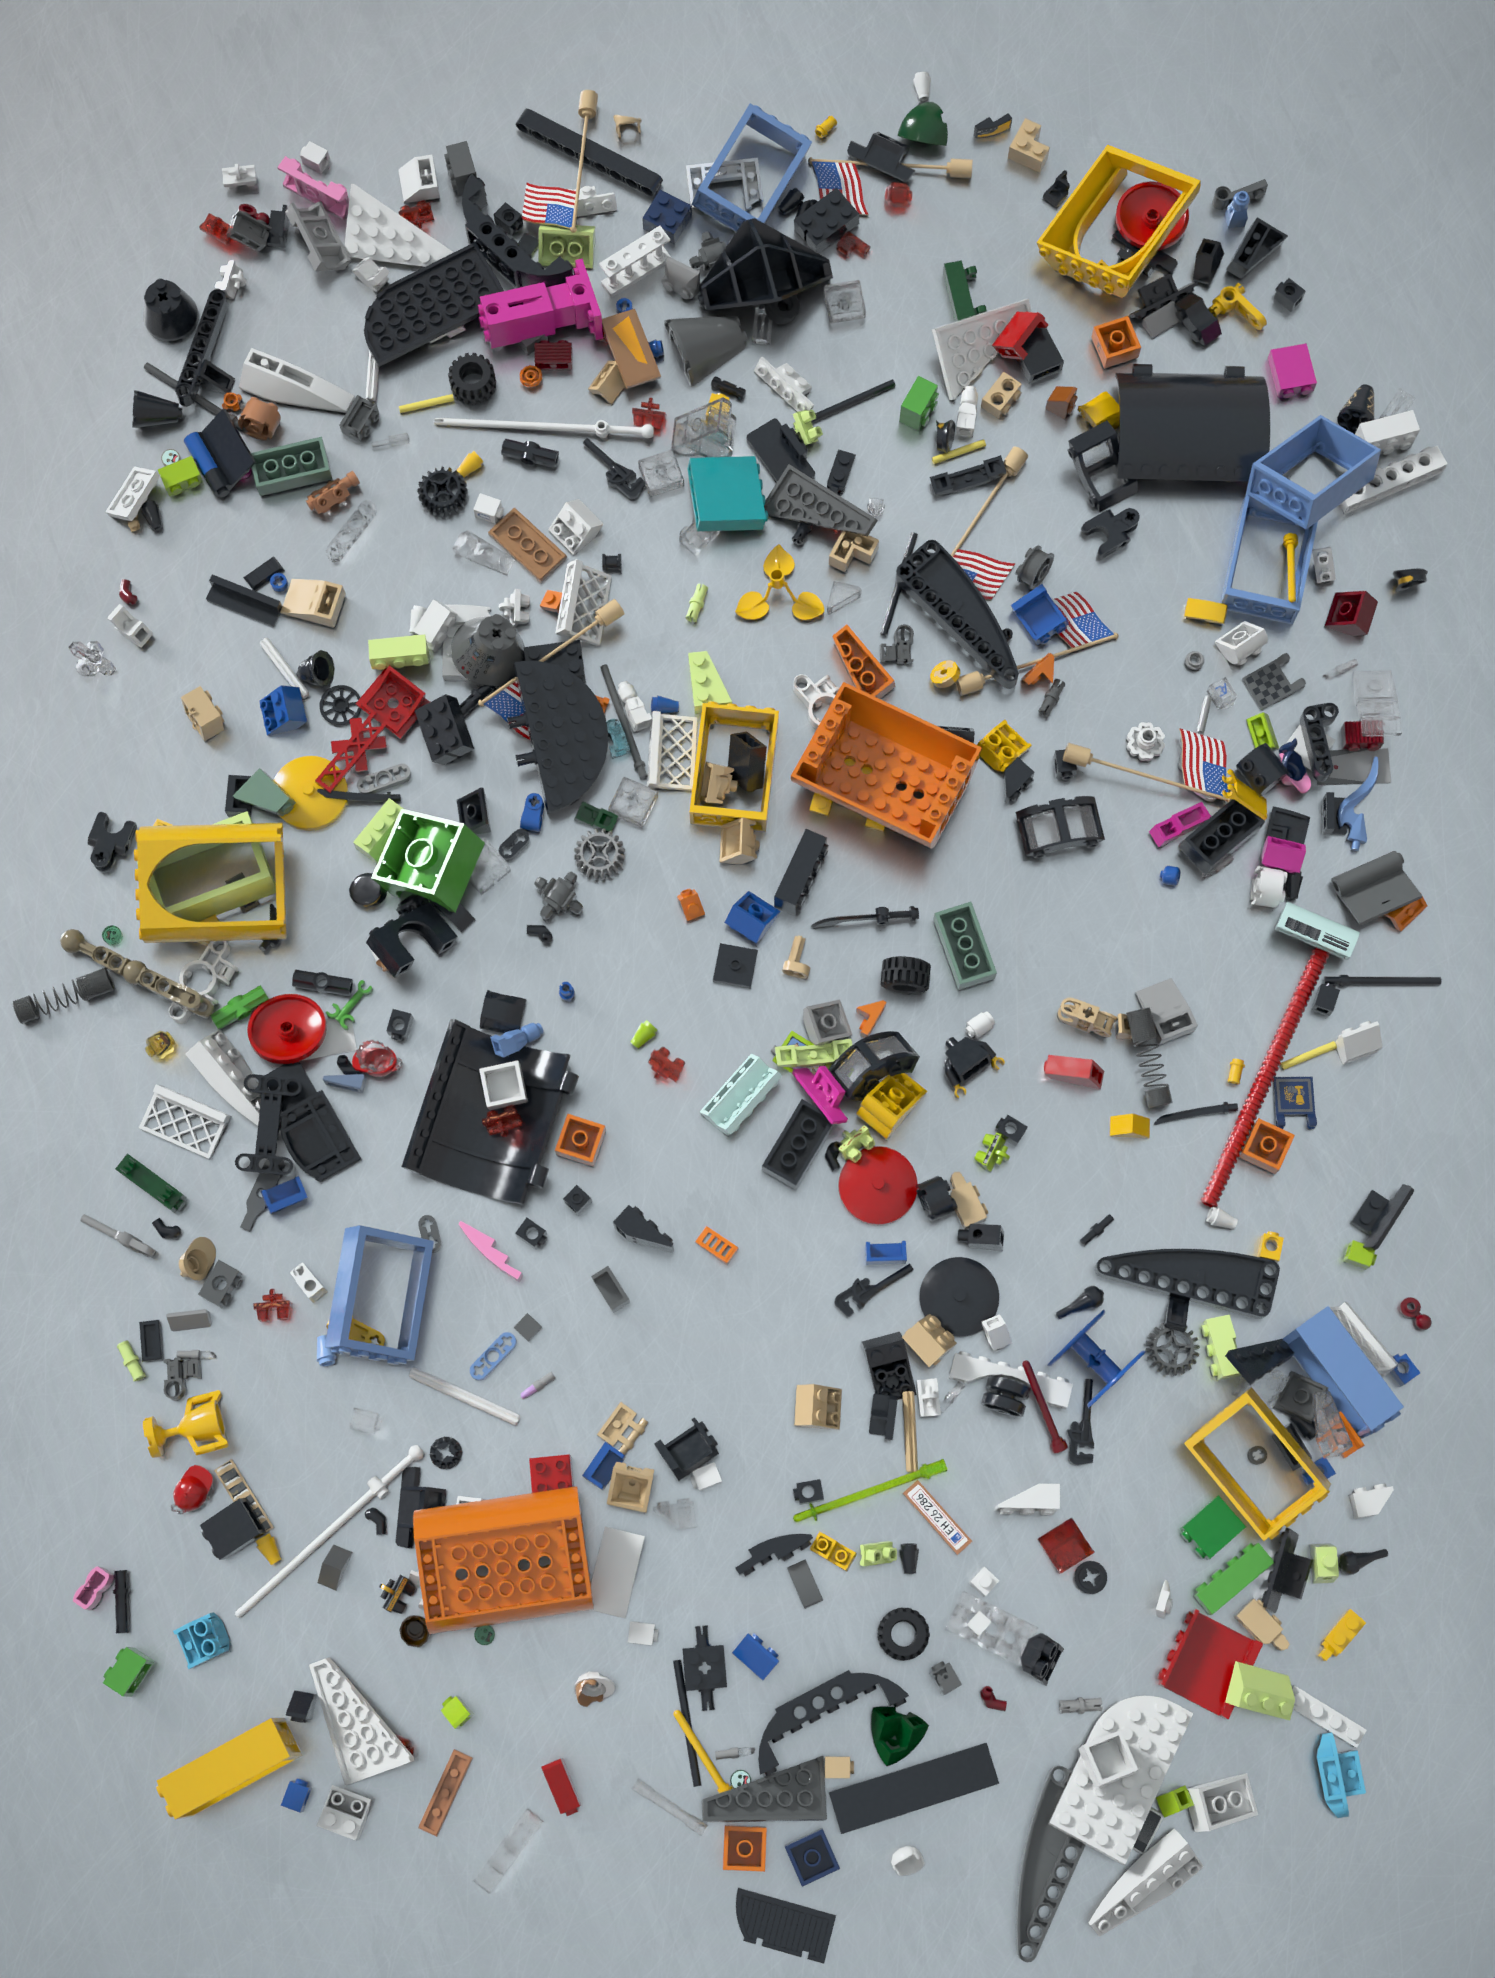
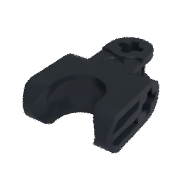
M1128 508L1114 516L1109 509L1085 522L1081 530L1087 536L1100 532L1107 537V541L1099 547L1097 553L1103 559L1123 548L1131 541L1128 534L1136 530L1140 515L1137 510Z
M99 812L97 814L87 843L89 846L94 847L90 859L98 871H109L114 865L117 854L124 857L128 854L136 834V822L126 821L119 832L110 833L107 830L109 825L107 813Z

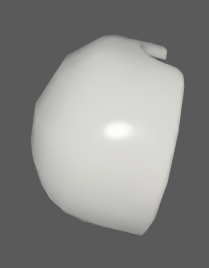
M911 1846L899 1848L893 1854L891 1860L894 1871L896 1870L899 1876L916 1873L925 1865L921 1852Z

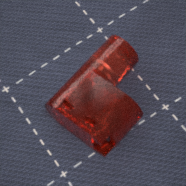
M847 231L837 243L838 247L836 249L848 257L854 249L866 255L871 246L850 231Z

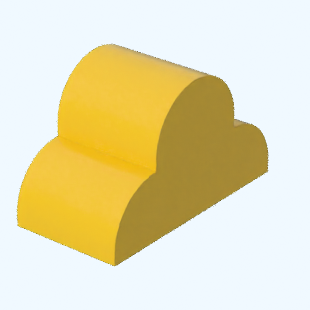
M906 1073L894 1076L887 1075L867 1094L856 1115L887 1140L927 1093V1090Z

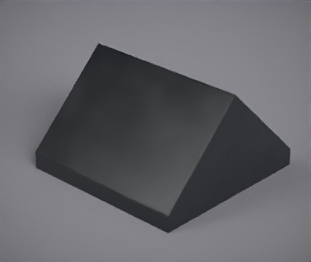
M479 788L457 799L460 823L465 824L476 835L490 833L491 827L484 788Z

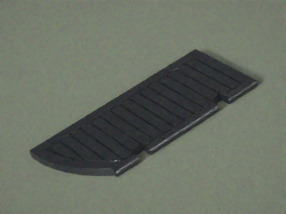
M738 1888L736 1915L744 1937L743 1941L756 1944L757 1938L763 1939V1947L802 1957V1951L809 1952L807 1959L824 1964L836 1915Z

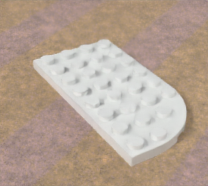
M1135 1696L1122 1700L1110 1707L1095 1723L1086 1743L1121 1730L1138 1771L1095 1789L1080 1755L1049 1821V1825L1125 1865L1193 1713L1169 1700L1155 1696Z

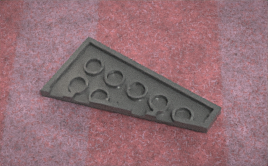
M788 464L766 498L764 506L765 511L770 516L868 536L878 521L790 464Z
M824 1756L703 1799L702 1822L827 1820Z

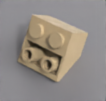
M816 1384L797 1385L794 1426L839 1430L842 1389Z

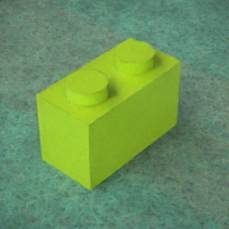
M192 456L157 469L169 496L180 494L188 488H195L203 482Z

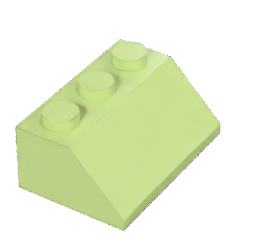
M541 224L539 227L538 262L542 266H549L560 256L562 259L568 260L575 268V260L583 259L585 268H593L595 226L576 225L577 231L573 233L568 228Z
M425 634L368 640L369 660L372 669L382 670L388 668L389 665L402 668L404 666L429 664L430 653Z
M390 798L353 842L358 851L376 864H378L401 809H403Z
M1235 1661L1225 1702L1240 1708L1290 1721L1295 1697L1288 1675Z

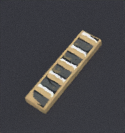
M230 1459L214 1470L233 1502L239 1498H247L266 1533L274 1528L273 1524L233 1459Z

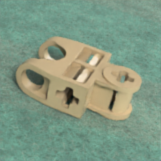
M1074 998L1064 999L1058 1010L1060 1021L1088 1033L1093 1031L1104 1037H1111L1112 1033L1110 1031L1113 1023L1117 1021L1116 1016L1100 1011L1099 1007ZM1066 1002H1071V1003H1073L1074 1005H1069V1004H1065V1003H1066ZM1061 1012L1069 1018H1064L1061 1015Z

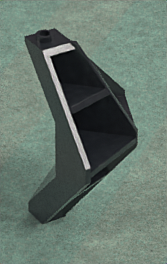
M756 218L744 220L700 283L699 290L701 295H698L699 304L706 310H716L781 301L832 279L830 261Z

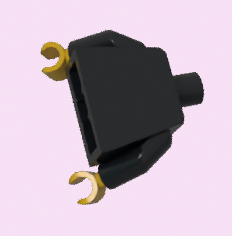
M951 1037L945 1043L949 1048L945 1052L947 1058L944 1061L945 1075L951 1086L955 1088L954 1096L956 1098H959L957 1095L958 1089H962L964 1095H966V1089L959 1085L960 1082L962 1085L990 1064L994 1070H999L996 1061H999L1001 1065L1005 1064L1004 1059L997 1058L996 1053L986 1042L975 1039L971 1040L968 1037H964L958 1042L954 1037Z

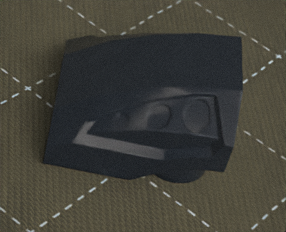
M487 990L480 1017V1029L502 1035L508 1031L520 1030L527 1000Z
M1043 1633L1029 1638L1020 1657L1023 1671L1034 1677L1039 1683L1047 1686L1048 1680L1064 1648Z

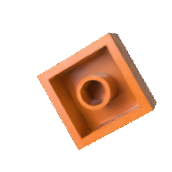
M1128 316L1093 327L1091 338L1104 369L1139 358L1141 345Z
M567 1114L555 1148L556 1155L594 1167L606 1132L605 1125Z
M1258 1118L1239 1158L1276 1174L1281 1168L1295 1135Z
M725 1825L723 1870L765 1872L767 1827Z

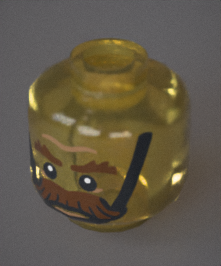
M158 1031L146 1039L147 1047H145V1051L149 1057L154 1056L160 1060L174 1051L175 1041L169 1032Z

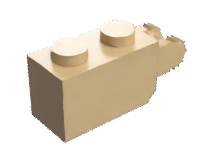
M954 1172L951 1175L952 1177H950L953 1186L950 1197L956 1201L958 1209H955V1212L963 1229L966 1230L970 1224H979L986 1221L988 1210L985 1204H981L978 1199L980 1194L976 1185L972 1186L971 1182L966 1183L960 1172Z
M1251 1599L1234 1616L1257 1641L1263 1644L1271 1643L1280 1651L1288 1649L1290 1644L1281 1633L1283 1630L1280 1626L1282 1622L1275 1615L1270 1616L1259 1599L1257 1601Z

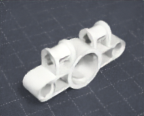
M800 674L794 678L793 690L808 708L809 723L817 730L821 722L817 717H814L813 709L821 706L822 703H832L840 687H836L833 684L829 675L814 684L808 676ZM799 683L806 684V687L799 688L797 685Z
M210 941L200 959L186 964L179 976L180 984L187 986V979L192 976L193 971L203 969L209 974L212 972V982H209L206 990L198 993L211 1001L213 1005L218 1004V1001L212 996L218 991L220 982L229 986V981L233 974L239 970L235 965L226 961L230 953L228 943L226 941ZM219 944H224V948L221 951H216V947ZM174 1002L169 1008L170 1017L178 1024L186 1023L192 1015V1012ZM202 1003L198 1008L199 1011H205L207 1004ZM178 1010H183V1014L180 1017H175V1013Z

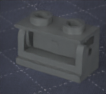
M238 211L232 216L226 235L259 252L266 246L269 236L268 231L272 227L262 220L251 217L247 212Z
M357 395L339 424L341 432L361 442L364 437L368 436L370 426L379 417L377 404H373Z
M941 1661L931 1667L933 1672L929 1674H935V1680L941 1689L940 1693L942 1696L962 1685L950 1662L945 1664Z

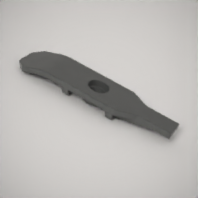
M266 1159L262 1167V1170H266L270 1167V1162L268 1159ZM284 1161L279 1164V1169L283 1172L285 1168ZM259 1173L246 1201L247 1213L240 1228L250 1231L257 1215L266 1208L263 1197L258 1195L259 1191L275 1187L280 1175Z

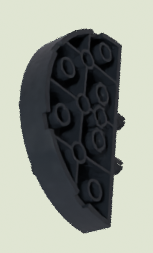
M541 661L514 662L513 667L524 713L519 716L507 717V723H510L508 725L509 730L526 726L532 746V752L515 755L518 767L532 763L536 765L547 814L564 809L577 801L597 779L604 765L608 749L607 722L595 694L579 677L570 671Z

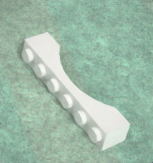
M963 1351L954 1355L948 1379L969 1384L978 1379L997 1376L1016 1380L1031 1388L1023 1367L1014 1369L1010 1367V1364L1000 1361L998 1364L990 1362L991 1359L982 1356L976 1359L971 1357L970 1353ZM1038 1372L1035 1374L1046 1404L1066 1410L1073 1384L1069 1383V1380L1066 1378L1057 1377L1056 1380L1049 1378L1047 1373Z

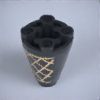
M1367 384L1361 385L1354 392L1337 417L1339 426L1353 434L1356 433L1359 424L1375 420L1374 389Z

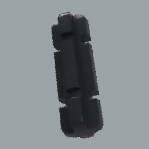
M716 376L711 381V386L716 389L720 388L721 391L732 396L736 395L739 399L745 397L746 390L744 388H737V385L726 380L721 381V378Z

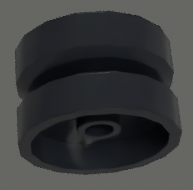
M989 1376L986 1387L992 1392L983 1394L981 1405L1003 1414L1023 1417L1026 1406L1019 1400H1027L1031 1388L1006 1378Z

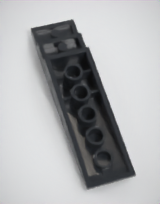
M986 1742L831 1791L829 1795L840 1832L844 1834L997 1785L999 1781Z

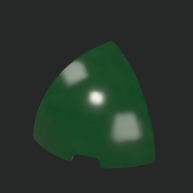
M925 102L917 105L902 121L897 136L918 142L947 146L948 129L947 123L942 121V109L934 102Z
M873 1707L871 1714L872 1737L876 1750L887 1767L910 1754L925 1736L929 1725L911 1712L904 1715L898 1713L895 1707Z

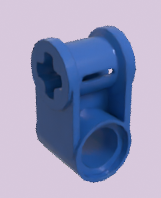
M531 793L527 796L521 816L520 829L540 832L544 802L539 794ZM535 801H538V804H536L535 807H533L532 804H534Z

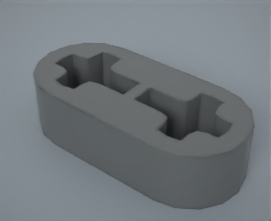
M424 1215L418 1222L421 1238L430 1240L429 1236H432L434 1241H438L432 1250V1253H436L442 1246L437 1222L432 1216ZM425 1220L433 1222L430 1225L431 1232H428L426 1227H422L425 1224Z

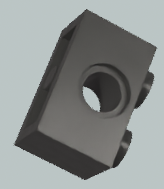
M218 1259L198 1295L223 1308L224 1305H228L232 1298L231 1292L234 1287L237 1288L240 1285L242 1273ZM225 1280L227 1283L226 1287L218 1290V1283Z

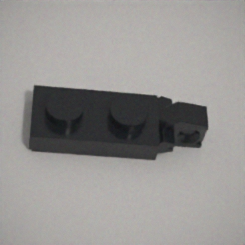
M838 449L827 481V488H830L834 493L838 494V491L843 492L845 490L856 454Z

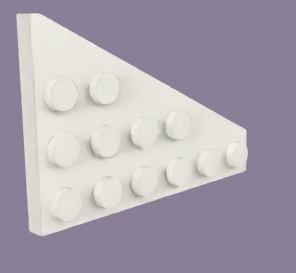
M351 184L344 245L350 258L364 259L370 257L373 261L426 267L454 253L357 185Z
M1029 299L932 329L949 400L956 399L957 395L966 386H969L970 382L984 370L983 368L988 362L996 357L998 352L992 344L1016 312H1032Z
M330 1657L309 1665L345 1786L415 1761L413 1755Z

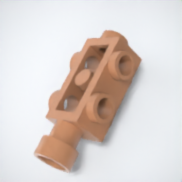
M351 471L343 479L337 478L334 481L328 482L321 489L313 491L311 495L307 496L308 500H306V503L311 511L315 510L318 514L325 513L336 503L344 502L347 499L346 497L350 495L347 489L359 485L360 481L356 474Z

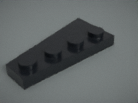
M1283 1339L1229 1350L1225 1357L1248 1384L1251 1385L1255 1380L1262 1378L1267 1372L1273 1371L1276 1366L1279 1367L1291 1359L1294 1352L1287 1342Z

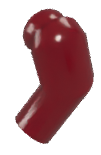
M122 579L119 596L126 604L135 605L138 598L129 591L131 581Z
M990 1686L983 1687L980 1696L985 1706L990 1709L1006 1711L1007 1701L996 1699Z

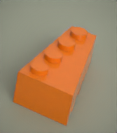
M847 624L832 636L834 644L856 688L881 699L896 687L894 679Z

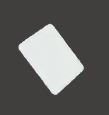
M978 1611L967 1625L977 1635H981L989 1626L991 1620L981 1611Z

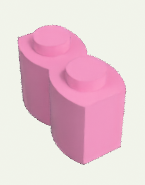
M95 1567L88 1574L85 1584L76 1591L73 1602L85 1610H92L100 1602L102 1593L112 1585L114 1575L103 1567Z

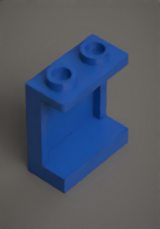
M1043 584L1011 604L1012 610L1037 646L1047 643L1052 635L1063 632L1067 625H1069L1068 620L1051 599Z

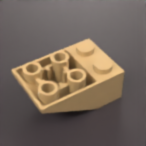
M292 579L280 613L334 628L346 593L343 585L332 582Z

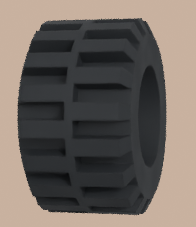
M465 353L464 357L458 356V361L454 360L452 362L453 366L449 367L448 373L453 395L457 396L459 401L464 400L465 404L472 402V405H476L478 401L481 404L484 402L483 399L488 400L490 394L493 395L494 388H496L495 372L493 365L490 364V360L488 358L484 359V356L481 354L477 356V353H472V355ZM469 374H479L482 376L480 381L474 384L463 382V379Z
M896 956L884 959L882 961L880 984L883 988L898 993L914 994L925 992L929 989L931 965L922 959L914 957Z
M901 1607L893 1609L882 1618L878 1626L877 1637L880 1647L893 1659L905 1661L916 1658L925 1650L929 1643L930 1633L929 1626L925 1621L926 1619L918 1611L912 1610V1608ZM902 1621L910 1623L916 1632L913 1643L905 1647L897 1645L891 1636L894 1625Z

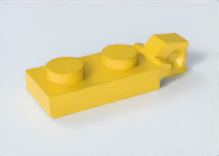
M1349 1609L1323 1639L1322 1645L1325 1648L1318 1656L1323 1661H1327L1332 1654L1337 1657L1363 1628L1366 1622L1352 1609Z

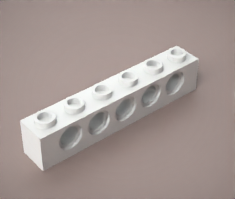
M1438 445L1432 448L1430 446L1426 447L1416 455L1410 454L1402 461H1393L1383 469L1377 468L1374 479L1358 490L1360 494L1354 493L1342 502L1340 507L1344 514L1444 472L1447 462ZM1419 462H1423L1427 466H1422ZM1403 469H1407L1410 473L1404 472ZM1386 476L1392 477L1393 480H1389ZM1370 483L1375 484L1377 487H1372Z

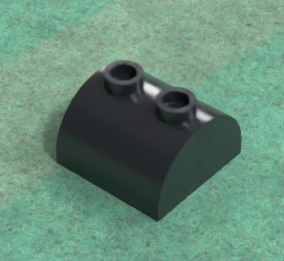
M1267 743L1252 750L1236 765V768L1259 797L1264 796L1289 774V771Z

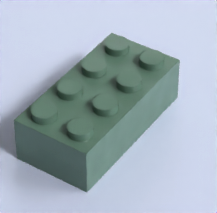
M322 437L251 453L256 461L252 466L260 496L333 479Z
M972 902L934 913L933 920L958 990L995 979L997 971Z

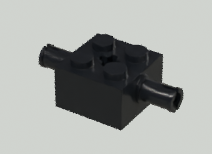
M708 1625L702 1626L703 1635H701V1626H695L697 1645L694 1648L682 1649L686 1691L698 1690L701 1692L702 1711H707V1702H709V1710H715L713 1691L716 1688H727L724 1645L711 1646L709 1644ZM703 1662L711 1666V1669L707 1670V1674H703V1671L699 1670Z

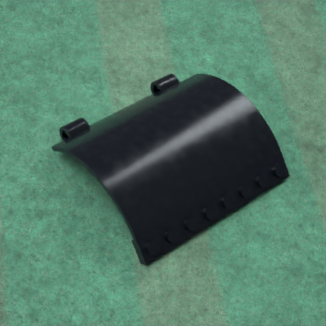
M1133 364L1132 373H1116L1120 408L1118 479L1249 482L1252 464L1270 452V403L1267 383L1263 376H1245L1244 366H1225L1224 375L1153 373L1152 364Z
M450 1019L401 1167L463 1191L501 1201L523 1204L528 1186L543 1189L549 1172L548 1168L540 1165L562 1095H573L579 1078L577 1074L566 1071L571 1055L524 1046L513 1054L501 1057L494 1052L490 1038L492 1037L491 1035L471 1028L469 1025L456 1019ZM519 1061L528 1102L489 1110L486 1105L479 1069Z

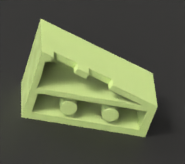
M708 652L688 653L695 714L702 713L703 703L710 701L717 702L718 705L732 704V700Z
M1230 1315L1206 1319L1203 1322L1204 1325H1201L1203 1336L1207 1337L1208 1345H1206L1208 1357L1212 1358L1211 1372L1213 1377L1216 1376L1217 1381L1241 1376L1225 1357L1229 1350L1237 1349L1236 1334Z

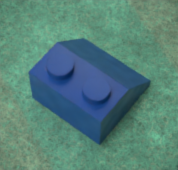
M748 891L732 906L724 923L729 925L731 929L743 934L748 940L757 943L766 934L781 911Z

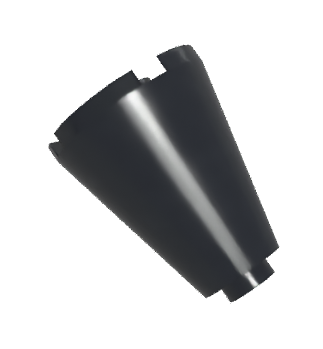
M134 390L132 428L177 423L178 419H182L183 408L179 407V403Z

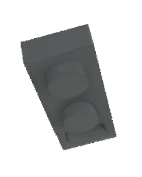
M1263 179L1233 192L1226 186H1220L1215 191L1212 204L1218 210L1226 209L1233 201L1234 195L1240 191L1247 192L1250 200L1254 198L1259 199L1265 195L1268 184Z

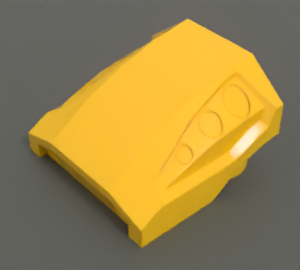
M1107 391L1102 392L1086 404L1078 406L1077 410L1081 412L1083 419L1088 421L1092 427L1108 421L1114 430L1120 426L1119 404Z
M1003 720L977 744L982 747L980 757L994 770L1002 772L1017 757L1022 756L1032 746L1012 729L1006 720Z

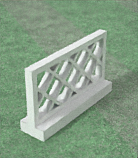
M577 559L567 564L555 634L575 636L577 633L572 631L573 623L577 622L582 631L585 627L580 619L585 616L590 624L594 622L590 613L594 610L597 611L607 604L612 575L583 565V561ZM582 571L587 572L590 580L586 582L581 576ZM597 577L605 579L604 587L601 588L596 580ZM591 581L597 590L592 594L586 585ZM581 587L587 595L584 599H581L578 593ZM597 593L602 599L600 605H597L593 597ZM588 598L594 607L590 611L587 610L583 602ZM578 604L584 612L580 617L575 611ZM598 624L593 627L596 634L595 639L590 638L588 632H585L577 639L599 646L603 625L600 626Z
M653 711L649 736L647 789L662 788L692 791L695 770L697 717L661 714L659 711ZM663 720H671L675 726L667 731L663 726ZM684 722H692V730L688 733L680 726ZM676 728L684 735L678 741L670 734ZM667 736L674 743L668 749L662 744V740ZM685 738L691 743V748L687 751L679 744ZM675 746L683 753L677 759L669 752ZM666 754L673 761L667 767L661 762V758ZM684 756L690 761V766L686 769L678 762ZM674 764L682 771L676 777L668 770ZM665 772L672 779L668 784L660 783V776ZM685 774L690 780L689 786L682 785L677 779Z
M156 1084L153 1090L154 1095L139 1128L211 1159L226 1123H229L231 1116ZM160 1098L165 1101L167 1108L157 1112L155 1104L157 1099ZM181 1107L184 1116L175 1119L171 1109ZM168 1111L172 1121L162 1125L159 1114ZM197 1114L200 1116L202 1124L192 1127L189 1117ZM155 1116L159 1126L153 1129L146 1127L149 1118ZM186 1119L189 1129L179 1132L176 1122ZM212 1122L220 1124L217 1133L210 1135L207 1124ZM173 1124L177 1134L169 1137L166 1135L163 1127ZM203 1126L207 1137L197 1140L194 1130ZM191 1131L194 1142L185 1144L181 1135ZM207 1139L211 1145L208 1153L201 1151L199 1146L200 1142Z
M1344 1302L1339 1307H1330L1382 1378L1399 1365L1348 1302Z

